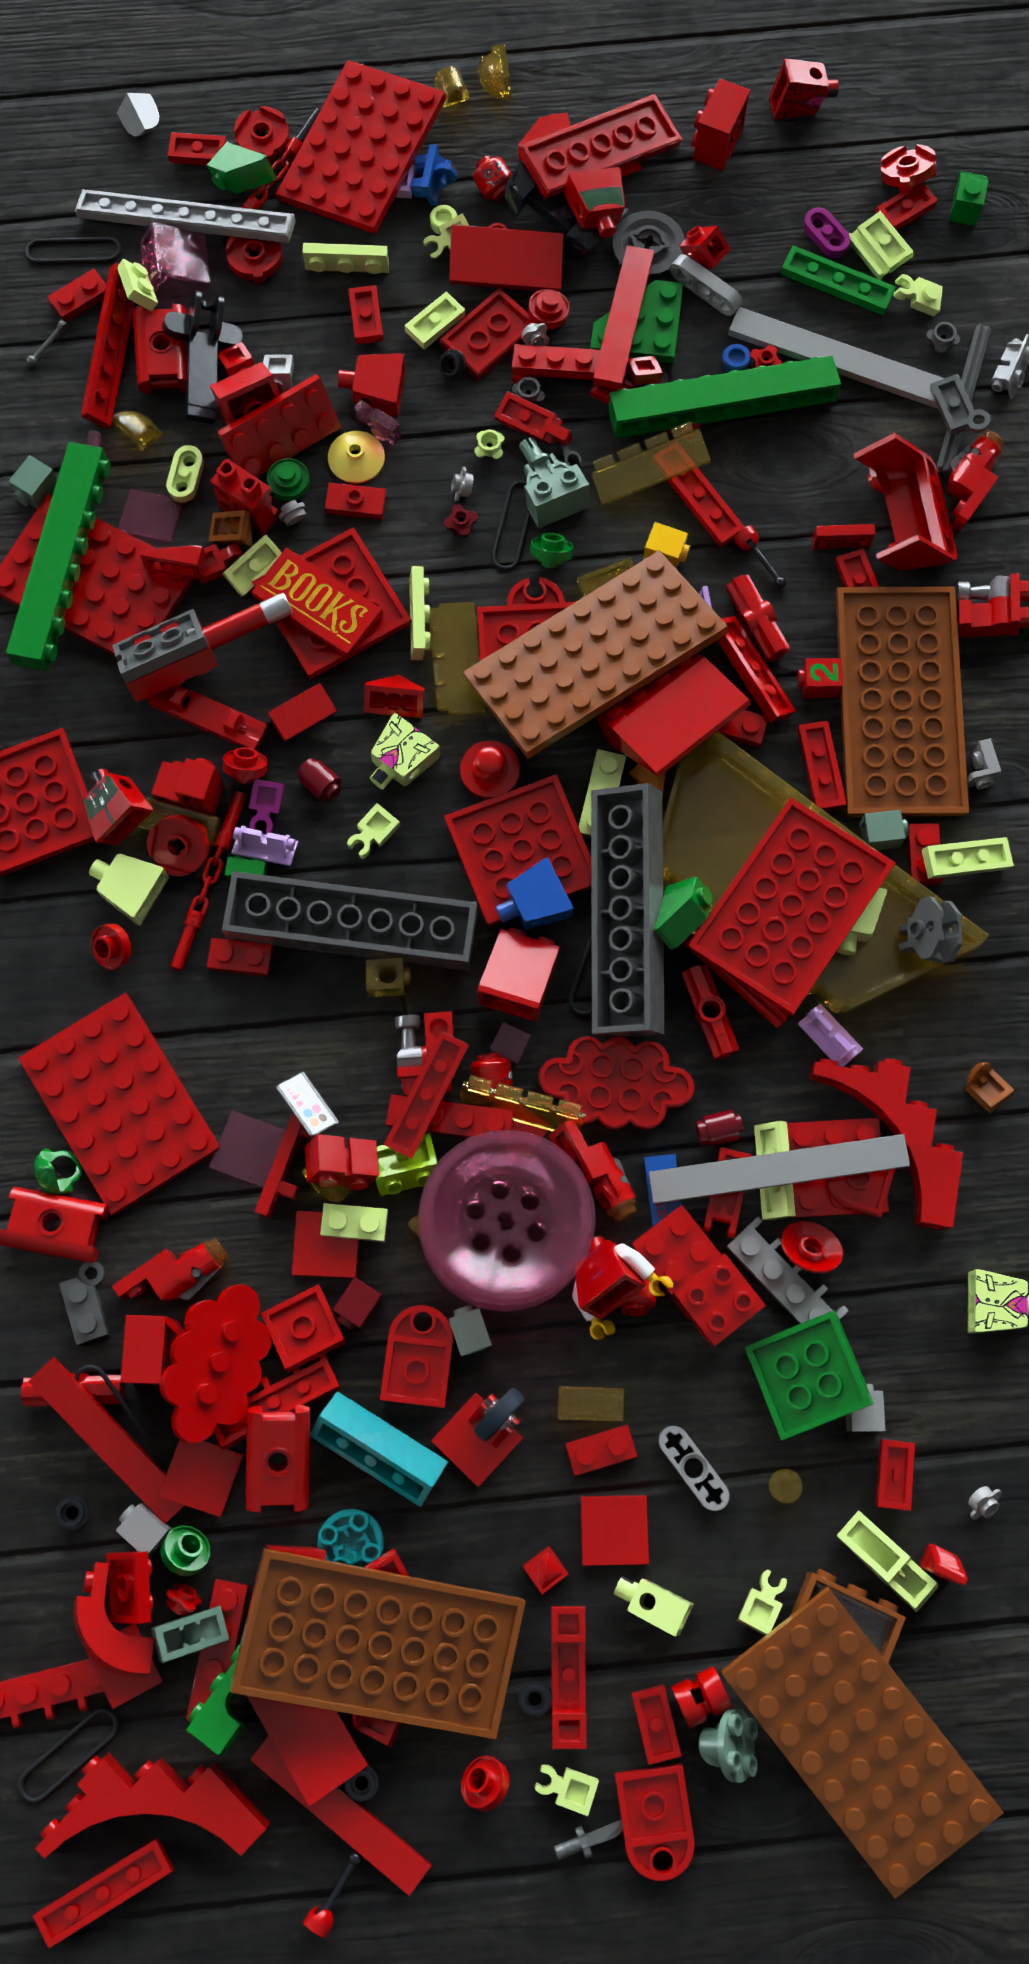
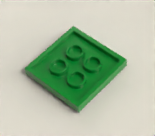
M834 1310L745 1347L781 1441L874 1405L838 1315Z

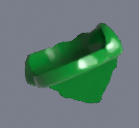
M46 1148L40 1152L34 1163L36 1181L39 1183L40 1188L47 1193L70 1195L73 1192V1185L78 1182L82 1175L83 1167L76 1155L70 1151L52 1152ZM59 1157L71 1159L76 1167L74 1175L70 1178L57 1180L54 1167L51 1164L52 1161Z

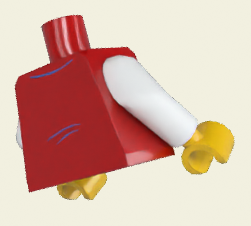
M595 1236L587 1242L589 1253L578 1260L574 1266L576 1279L572 1298L586 1321H591L590 1335L592 1338L601 1340L605 1338L604 1333L606 1335L615 1333L613 1322L608 1319H601L646 1286L645 1279L650 1282L649 1290L654 1296H665L658 1287L660 1281L667 1288H673V1282L667 1276L658 1277L653 1272L655 1268L639 1252L625 1244L617 1245L610 1240H605L604 1237Z

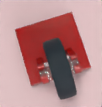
M515 1388L510 1389L500 1400L493 1394H490L484 1400L479 1394L475 1393L431 1441L479 1487L523 1439L514 1429L520 1420L513 1413L521 1406L525 1398Z

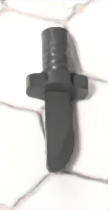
M618 1820L585 1834L582 1826L575 1828L576 1838L554 1846L558 1861L580 1851L583 1852L585 1859L592 1857L590 1847L617 1837L623 1831L622 1821Z

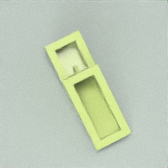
M859 1510L837 1534V1537L916 1613L938 1588L935 1580L913 1562L908 1554Z

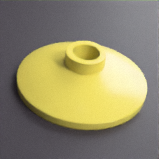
M350 431L340 435L333 441L328 451V464L332 473L338 479L350 484H361L372 480L380 473L385 462L384 449L380 441L373 435L363 431ZM356 450L360 451L358 454L351 453L352 451Z

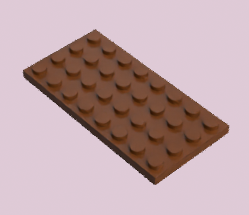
M659 550L463 672V675L468 684L529 759L728 634V626Z
M955 586L837 587L835 595L838 658L842 659L843 677L840 699L845 798L847 803L846 817H863L866 813L901 810L902 817L967 816L969 813Z
M264 1548L230 1691L231 1693L496 1739L526 1601L519 1597Z
M828 1586L721 1670L727 1682L895 1899L1003 1814L996 1801Z

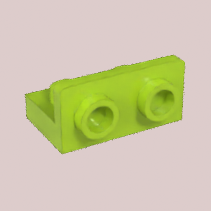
M430 1133L424 1135L413 1159L385 1145L377 1146L379 1176L375 1180L381 1196L398 1194L403 1190L419 1186L426 1187L441 1181Z

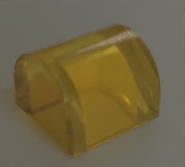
M448 66L436 74L434 78L435 88L445 91L446 95L443 107L469 99V92L457 67Z

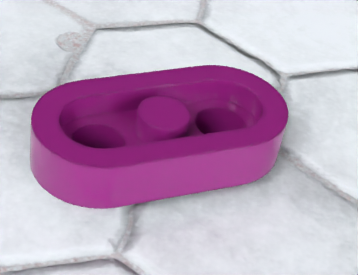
M819 207L809 210L803 224L805 233L826 256L830 258L844 256L850 244L848 232L828 210Z

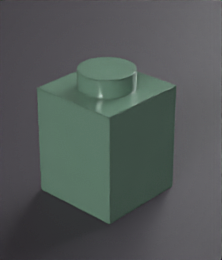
M29 455L10 478L9 483L14 491L13 496L25 506L30 504L38 509L46 495L53 493L57 477L53 469Z
M901 810L866 813L859 823L862 842L875 850L900 848L906 839L905 837H908V824L906 819L902 820Z
M468 1305L453 1311L455 1317L449 1318V1322L461 1357L492 1347L479 1308L473 1310L472 1305Z

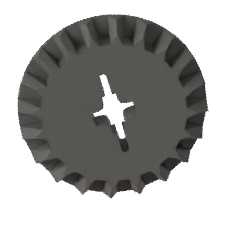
M640 211L627 216L619 223L616 233L613 235L612 246L614 256L618 258L619 265H621L627 245L644 248V244H647L648 241L653 242L649 250H654L649 277L652 274H657L660 277L662 272H670V265L679 255L683 254L679 246L685 239L680 226L671 217L656 211Z

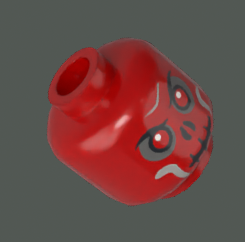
M483 157L476 164L477 169L474 172L473 180L485 199H494L496 202L505 198L506 184L512 173L501 157Z

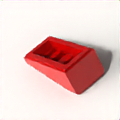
M203 546L143 549L140 551V557L146 570L202 579L207 561Z
M930 1543L927 1545L919 1565L921 1569L961 1586L966 1585L968 1578L959 1557Z

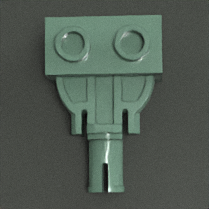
M534 437L528 438L531 446H529L526 439L520 443L519 449L529 463L524 466V472L527 477L526 485L524 486L526 507L538 529L591 507L589 483L577 464L569 466L564 462L558 461L554 454L549 455V461L547 453L541 451Z

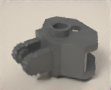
M931 896L920 899L912 917L907 918V923L898 926L899 934L908 935V941L899 943V952H917L921 959L941 964L954 962L962 946V914L951 901L938 903Z

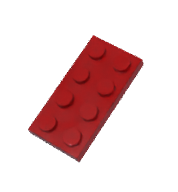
M315 374L220 429L217 433L230 460L254 477H258L267 472L276 461L291 458L342 427L321 378Z

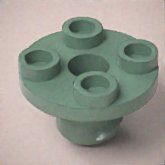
M732 1708L723 1714L720 1724L717 1723L715 1727H706L700 1733L698 1744L701 1757L709 1765L721 1767L722 1773L730 1782L741 1783L748 1777L756 1775L757 1760L754 1756V1740L758 1735L756 1720L749 1718L742 1709Z

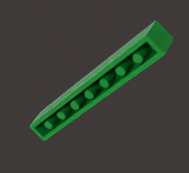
M833 355L826 357L818 356L808 360L788 361L778 365L759 366L742 371L733 370L724 374L704 375L699 378L678 379L669 383L649 384L639 388L610 392L608 412L615 438L669 430L679 426H693L696 423L705 424L836 402L841 381Z
M68 442L6 650V654L14 666L48 672L51 662H54L56 659V643L58 636L62 635L65 629L64 616L66 609H69L72 605V588L74 582H78L80 577L79 564L81 557L87 553L88 533L95 526V509L103 498L102 485L104 478H108L110 474L111 464L101 447Z

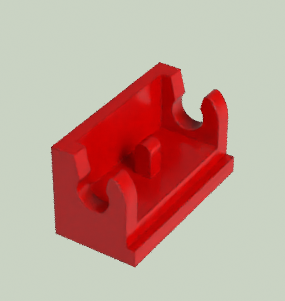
M319 683L268 712L269 720L283 742H287L297 734L337 713V710Z

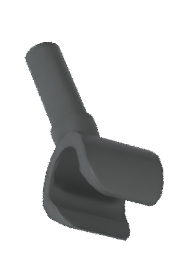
M559 444L565 457L564 463L570 466L568 461L574 460L580 468L582 461L580 454L571 451L569 447L563 444Z

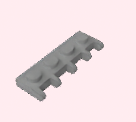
M759 1217L752 1221L726 1246L735 1258L798 1324L832 1311L820 1298L828 1288L823 1284L814 1292L797 1274L801 1268L797 1265L791 1268L775 1251L781 1244V1239L778 1237L769 1245L755 1230L762 1222ZM845 1306L840 1307L836 1311L839 1320L848 1312Z

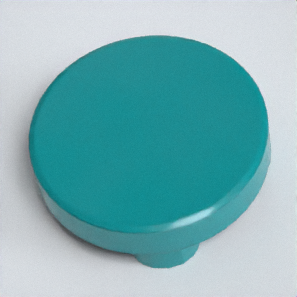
M346 1509L333 1514L323 1524L318 1534L317 1548L326 1551L325 1560L365 1568L366 1565L382 1556L384 1536L379 1523L370 1514L358 1509Z

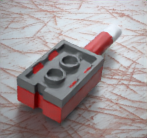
M281 593L203 628L194 609L113 644L112 647L118 660L117 664L120 674L134 700L138 702L143 699H150L158 692L169 687H177L185 680L196 675L208 673L212 668L218 666L213 652L214 649L289 616L293 611L285 593Z

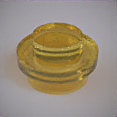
M781 1469L771 1476L769 1490L777 1501L791 1503L801 1495L802 1481L794 1471Z

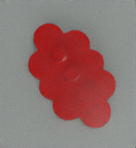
M590 1036L580 1037L569 1046L566 1058H552L545 1062L538 1076L539 1086L543 1093L548 1097L563 1100L564 1113L569 1120L574 1119L575 1123L579 1125H589L598 1120L601 1125L610 1130L621 1129L628 1123L637 1129L652 1130L664 1120L667 1108H681L686 1105L692 1098L695 1089L694 1081L687 1071L682 1068L669 1066V1055L659 1043L647 1041L634 1046L631 1041L621 1036L612 1037L605 1043Z
M237 1284L229 1286L221 1292L217 1301L204 1300L193 1304L185 1316L186 1332L175 1337L171 1344L170 1354L173 1364L164 1370L159 1386L165 1401L175 1406L171 1419L172 1430L176 1437L183 1442H202L210 1437L216 1424L232 1425L239 1422L247 1412V1393L254 1390L261 1381L262 1371L259 1361L268 1354L272 1339L267 1326L257 1320L260 1310L259 1297L255 1290L248 1285Z

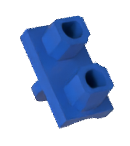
M437 144L429 145L428 154L416 156V170L423 177L411 179L410 190L414 197L427 198L431 206L439 204L442 188H446L447 184H453L458 174L457 170L451 166L452 162L439 155Z

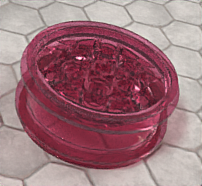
M516 1130L490 1131L459 1143L444 1155L434 1167L421 1196L419 1235L428 1265L437 1279L451 1293L471 1305L486 1310L508 1312L524 1310L542 1304L557 1295L570 1283L589 1252L594 1236V1201L582 1171L574 1160L557 1145L528 1132ZM502 1185L508 1190L509 1195L504 1199H497L492 1195L491 1189L494 1186ZM526 1196H532L537 1200L538 1207L534 1210H527L522 1206L521 1200ZM477 1205L483 1209L484 1216L474 1220L469 1218L466 1210L470 1206ZM501 1217L510 1218V1224L514 1227L510 1230H502L500 1228L501 1223L497 1220ZM532 1227H538L543 1231L544 1239L539 1242L531 1241L527 1236V1230ZM480 1236L485 1237L490 1243V1247L481 1252L475 1250L472 1246L473 1239ZM509 1247L515 1248L520 1254V1259L514 1263L507 1262L502 1256L503 1250Z

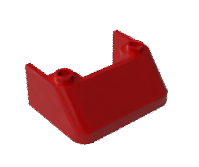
M896 433L855 452L854 459L869 467L870 474H868V480L871 487L885 495L895 542L889 544L888 549L876 554L877 559L898 571L945 565L956 560L957 549L939 473L933 459Z

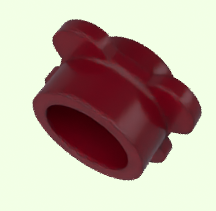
M456 504L452 507L451 515L444 520V526L446 529H451L456 535L467 536L472 530L473 523L477 522L478 515L475 511H467L463 509L462 505Z

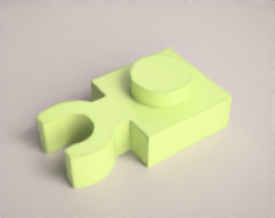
M463 213L438 226L440 236L430 235L424 239L423 243L425 246L431 243L438 246L437 251L430 254L432 260L440 258L444 249L448 248L450 251L452 224L469 226Z
M902 274L895 280L897 285L903 287L894 292L895 298L899 300L910 299L911 308L933 317L940 311L943 286L920 277L913 281L911 277Z
M376 803L357 824L361 833L351 836L348 839L347 846L349 849H352L357 843L363 844L364 848L359 852V856L361 859H364L370 854L371 844L375 842L381 847L399 828L400 822Z
M768 1569L763 1572L759 1580L761 1591L759 1592L753 1588L750 1590L737 1619L738 1622L765 1636L772 1631L783 1605L774 1600V1598L785 1589L787 1579L782 1578L778 1587H771L768 1583L771 1571Z
M541 1765L540 1771L550 1775L551 1782L548 1785L536 1783L535 1790L543 1795L555 1792L557 1793L555 1804L588 1816L599 1780L566 1767L562 1777L557 1775L556 1770L552 1766Z

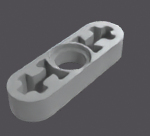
M681 254L670 265V272L679 283H683L686 288L721 313L731 316L742 305V298L734 288L689 256Z
M678 1426L664 1428L658 1437V1444L664 1455L702 1506L712 1511L723 1509L729 1501V1491L726 1485L682 1428ZM669 1432L673 1435L678 1433L681 1435L682 1438L679 1440V1445L684 1451L688 1446L693 1450V1452L684 1455L679 1463L674 1459L675 1456L680 1455L676 1448H667L665 1445L668 1441L666 1435ZM690 1458L698 1459L703 1466L701 1475L696 1478H690L684 1471V1465ZM708 1473L713 1477V1479L707 1481L711 1488H720L722 1491L719 1494L721 1501L718 1504L714 1501L709 1503L706 1501L705 1498L709 1494L704 1486L701 1485L699 1490L694 1486V1484L702 1482Z

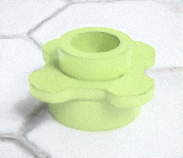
M494 430L480 431L476 436L478 446L475 448V455L479 458L484 456H491L494 459L501 458L503 455L501 444L505 440L504 435Z

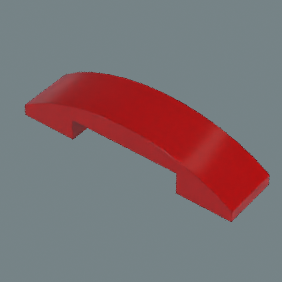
M551 1606L552 1749H587L585 1606Z

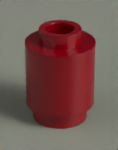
M310 758L300 766L297 772L300 783L321 802L332 801L339 795L342 780L323 762Z
M732 1109L702 1116V1120L695 1121V1128L701 1146L709 1145V1147L736 1141L740 1139L739 1133L744 1132L740 1115H734Z

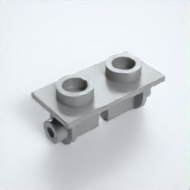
M1026 334L1023 342L1020 339H1013L1007 344L1001 358V364L1009 366L998 365L991 380L992 389L996 392L1008 390L1010 399H1013L1017 388H1021L1023 385L1024 372L1029 365V334Z

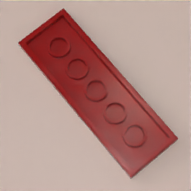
M656 94L522 144L517 152L546 199L564 191L569 173L615 167L622 169L679 146L682 138Z

